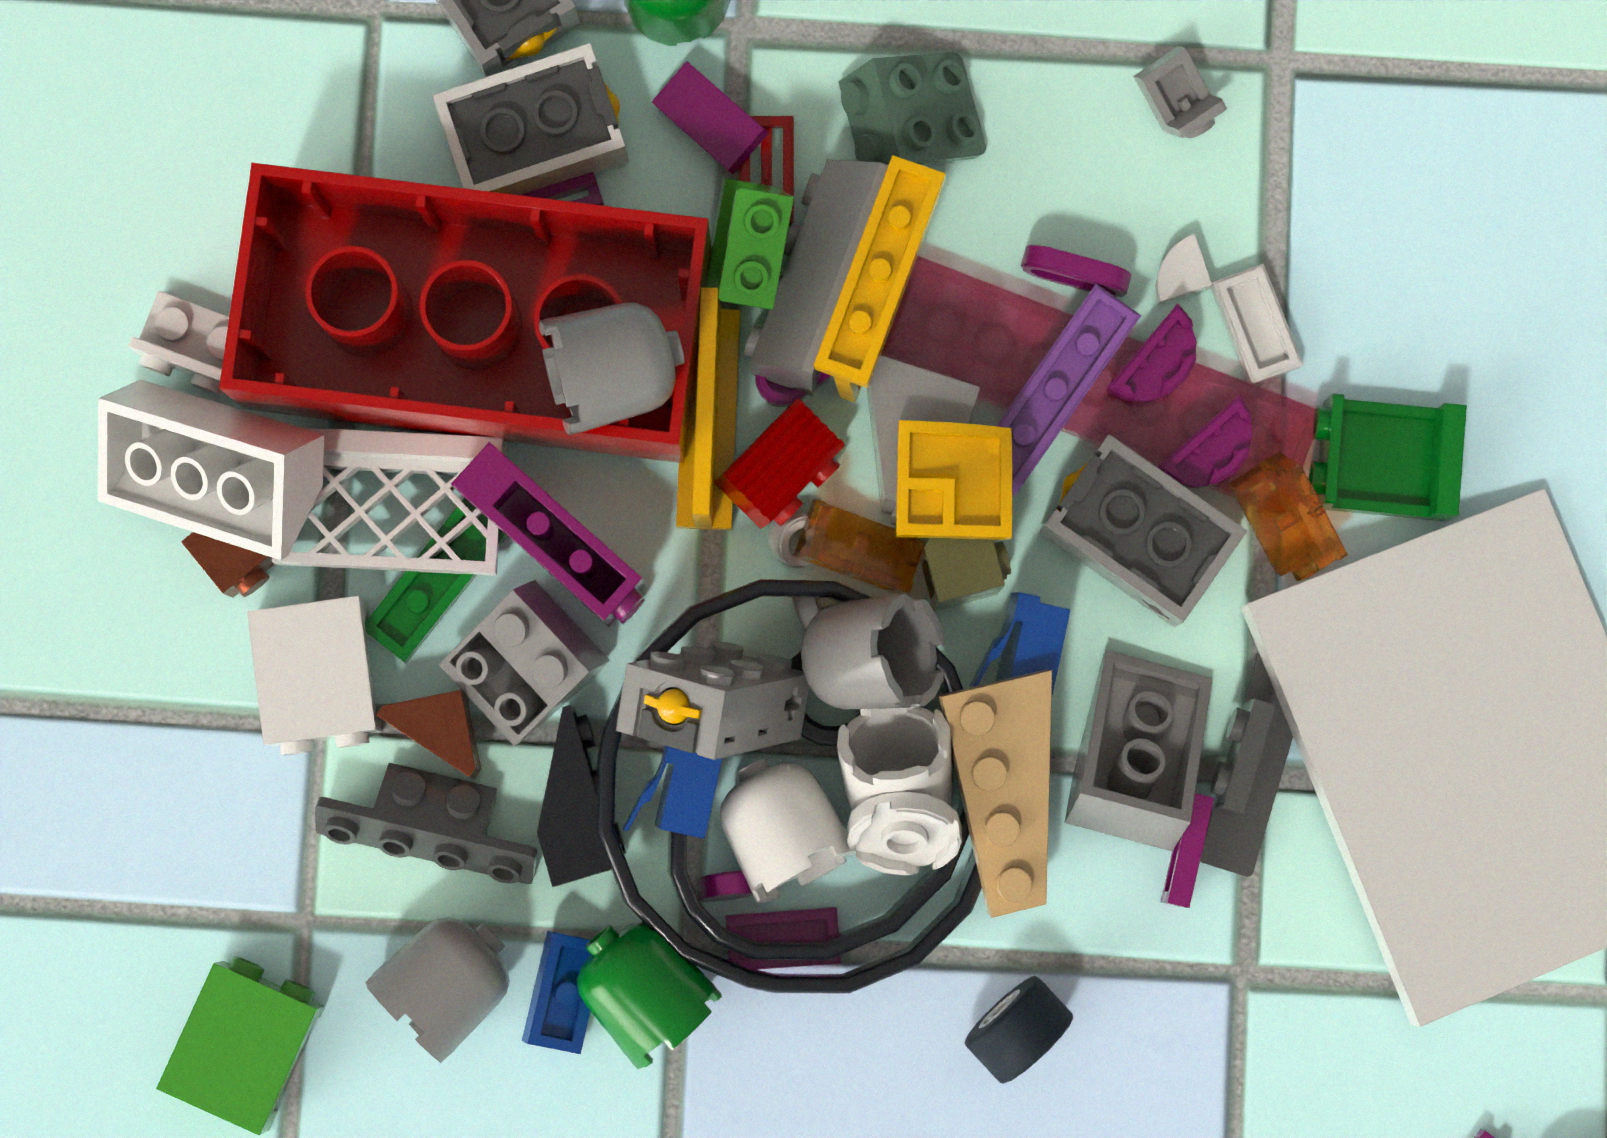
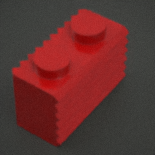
M796 399L714 481V484L760 529L773 520L781 527L804 504L797 497L804 487L811 481L819 488L840 467L841 464L834 457L845 444L841 439L837 438L833 431L829 430L826 424L821 422L818 416L813 414L810 408L805 406L802 400Z

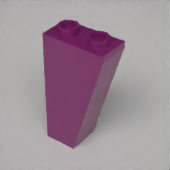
M490 442L486 444L451 483L465 499L608 627L616 619L624 625L645 602L644 595L640 593L645 587L643 578Z

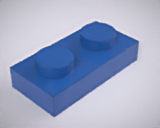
M547 930L523 1032V1042L530 1045L581 1054L591 1011L585 1005L578 992L577 978L581 966L591 955L585 948L591 939Z

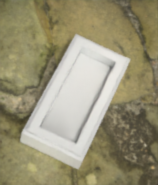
M1264 263L1212 282V293L1249 387L1303 366Z

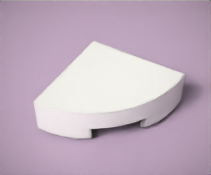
M1195 234L1179 241L1171 248L1162 261L1155 283L1158 305L1211 288L1212 283Z

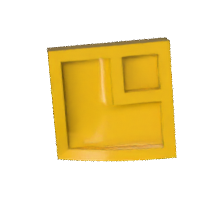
M899 420L896 537L1010 540L1012 538L1011 428L966 423Z

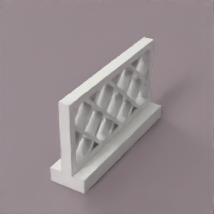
M301 427L324 434L323 476L330 482L321 489L311 511L337 490L355 512L332 532H329L310 511L308 518L322 532L325 538L308 552L290 551L288 557L282 560L272 557V562L275 565L497 576L500 529L489 519L486 529L477 519L482 513L477 508L471 512L453 492L455 488L451 483L488 442L493 444L507 457L508 449L503 438ZM327 469L343 471L334 478ZM358 471H373L385 486L360 507L341 485ZM383 472H397L399 474L390 481ZM414 473L428 474L440 489L420 507L415 509L397 488ZM438 475L455 476L445 483ZM392 493L410 512V515L390 533L385 535L367 514ZM448 496L465 514L466 518L441 538L423 516L443 498ZM363 519L381 540L364 555H351L337 539L359 520ZM418 521L437 543L420 558L405 557L393 542ZM473 524L486 538L485 561L461 560L448 545ZM330 545H333L340 554L322 552ZM388 547L396 557L378 555ZM444 550L452 560L433 558Z

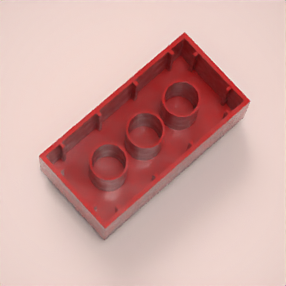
M251 162L219 389L246 410L449 435L500 437L506 442L684 463L699 349L701 287H707L712 248L708 218ZM636 302L649 307L660 318L666 332L677 331L682 345L684 364L675 366L676 383L672 395L661 407L651 412L568 435L563 426V419L571 418L572 415L569 407H566V403L558 405L555 403L542 351L543 349L553 347L551 335H541L539 330L540 320L621 303Z

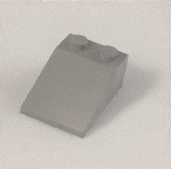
M1105 650L1073 772L1064 823L1173 851L1191 822L1212 678Z

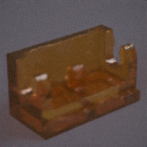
M1280 451L1276 452L1228 484L1270 564L1278 575L1283 576L1292 572L1295 580L1301 581L1314 575L1335 560L1340 561L1348 556L1302 465Z
M812 499L793 557L891 593H910L913 586L912 581L922 553L923 541L911 537H896V529L829 505L824 501Z

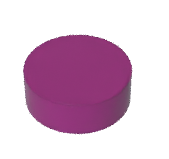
M742 871L710 874L700 877V880L697 881L700 902L734 900L753 895Z

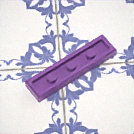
M1097 284L1093 287L996 425L998 427L1011 428L1013 498L1142 316Z

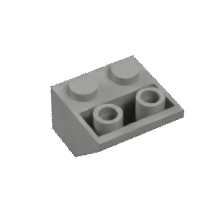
M533 580L512 589L438 665L512 745L516 746L572 699L610 660L537 581Z

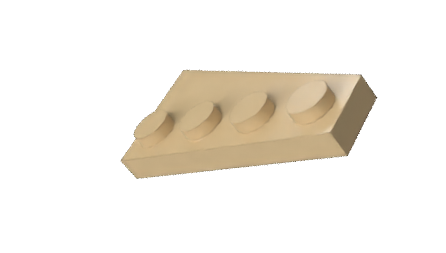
M1049 669L939 695L942 713L951 730L952 758L986 909L991 918L1046 905L1052 691V670Z

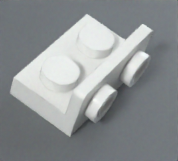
M158 290L140 337L132 336L128 347L141 356L140 366L169 377L173 368L193 375L190 382L191 385L221 396L223 391L219 389L229 316Z

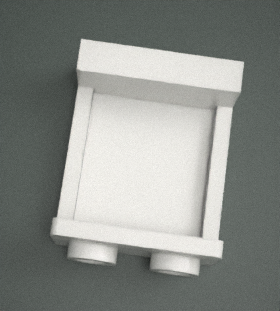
M360 596L247 611L263 745L270 747L279 746L280 756L313 752V741L335 739L336 748L365 745L370 743V733L382 732L381 720H378L376 716L365 621L369 618L367 601Z

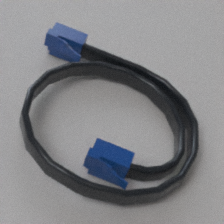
M755 580L687 607L634 658L633 662L650 659L652 652H668L699 621L759 597L829 598L838 603L872 597L836 581ZM1021 592L1011 593L1003 627L999 635L992 640L969 686L979 685L991 661L999 658L1002 652L996 681L1049 669L1052 670L1051 695H1053L1071 609L1040 603L1041 597ZM936 646L937 662L935 671H944V678L940 686L942 693L963 689L954 664ZM622 685L603 728L597 756L596 833L623 902L648 928L665 939L685 961L751 989L771 993L850 994L919 965L973 911L982 889L974 852L953 901L904 949L843 974H784L765 972L744 967L684 941L639 894L615 832L616 758L622 732L616 731ZM664 745L662 759L655 775L647 781L622 828L628 831L642 805L651 801L667 765L654 826L668 831L667 872L682 910L714 943L753 960H829L897 932L951 879L970 834L959 789L956 812L962 826V843L958 854L943 867L934 870L931 867L884 915L823 940H752L722 927L699 903L687 872V835L705 839L722 758L713 760L699 756L697 753H689Z

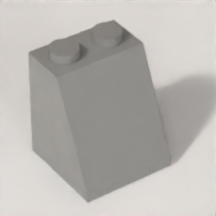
M880 355L870 385L867 388L881 512L890 514L891 519L889 523L896 526L898 421L911 420L969 424L980 387Z

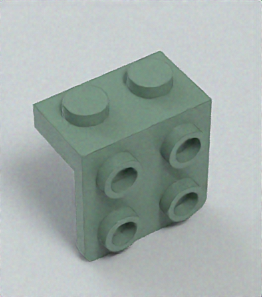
M955 52L873 58L838 81L841 91V103L844 111L847 113L855 143L857 161L880 162L889 165L891 157L894 155L921 165L975 159L986 151V144L964 62L961 56Z

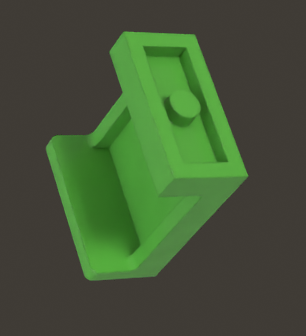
M723 177L711 241L712 248L706 287L718 288V298L721 301L773 310L794 200L793 196L780 188Z
M234 956L231 963L226 961L213 963L156 1089L260 1136L270 1130L278 1113V1109L275 1108L313 1023L316 1018L321 1016L325 1006L313 1001L316 992L311 988L289 979H285L282 986L262 978L265 971L263 967L244 958Z

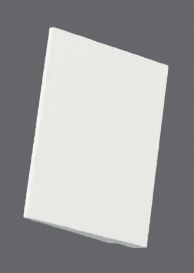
M1545 488L1241 607L1411 1025L1422 1027L1607 948V635Z

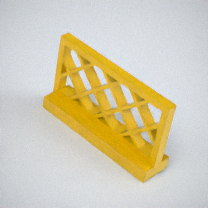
M894 155L891 157L813 365L815 370L834 376L840 398L856 403L861 388H868L946 181V173Z
M701 287L699 349L685 458L684 463H679L677 529L732 531L733 502L714 484V481L735 461L740 310L721 309L718 288Z

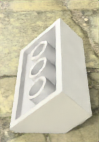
M141 379L98 398L99 502L279 560L288 557L323 487L324 434Z

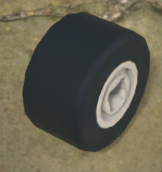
M1032 976L1000 999L968 1033L964 1043L998 1082L1004 1084L1024 1073L1053 1047L1069 1028L1073 1020V1014L1040 978Z

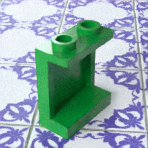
M1332 393L1324 400L1323 407H1316L1313 417L1312 437L1315 440H1320L1319 461H1312L1310 465L1308 493L1316 495L1315 509L1445 522L1458 516L1467 405L1444 403L1438 408L1348 400L1344 399V394Z

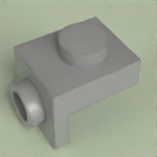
M1177 46L1133 76L1162 130L1180 138H1194L1205 133L1215 124L1214 118L1227 109L1222 98L1210 94L1186 48Z

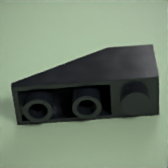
M572 705L562 707L537 828V836L552 887L611 871L596 833L597 769H592L587 748L596 746L587 714L577 716L575 707ZM617 821L615 822V832L623 853L627 854L623 835Z

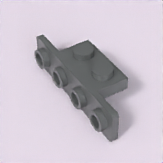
M1259 653L1242 709L1238 707L1234 709L1228 725L1226 739L1232 741L1227 760L1226 762L1220 761L1212 779L1210 793L1215 794L1216 797L1200 862L1246 877L1251 876L1254 872L1293 739L1292 732Z
M389 762L374 808L327 797H319L315 807L316 833L326 836L329 840L338 844L348 845L357 843L374 847L393 857L403 858L411 856L435 862L438 866L447 870L457 871L466 869L487 874L494 880L507 884L516 882L532 884L535 875L537 849L535 847L486 836L497 798V788Z

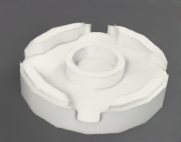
M907 791L884 793L863 801L851 812L847 824V843L849 848H855L856 858L867 867L882 873L904 876L919 873V866H926L932 863V870L945 866L958 854L962 843V826L958 813L945 801L928 794Z

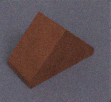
M462 690L383 705L377 712L376 716L466 776L475 779L481 771L468 698Z

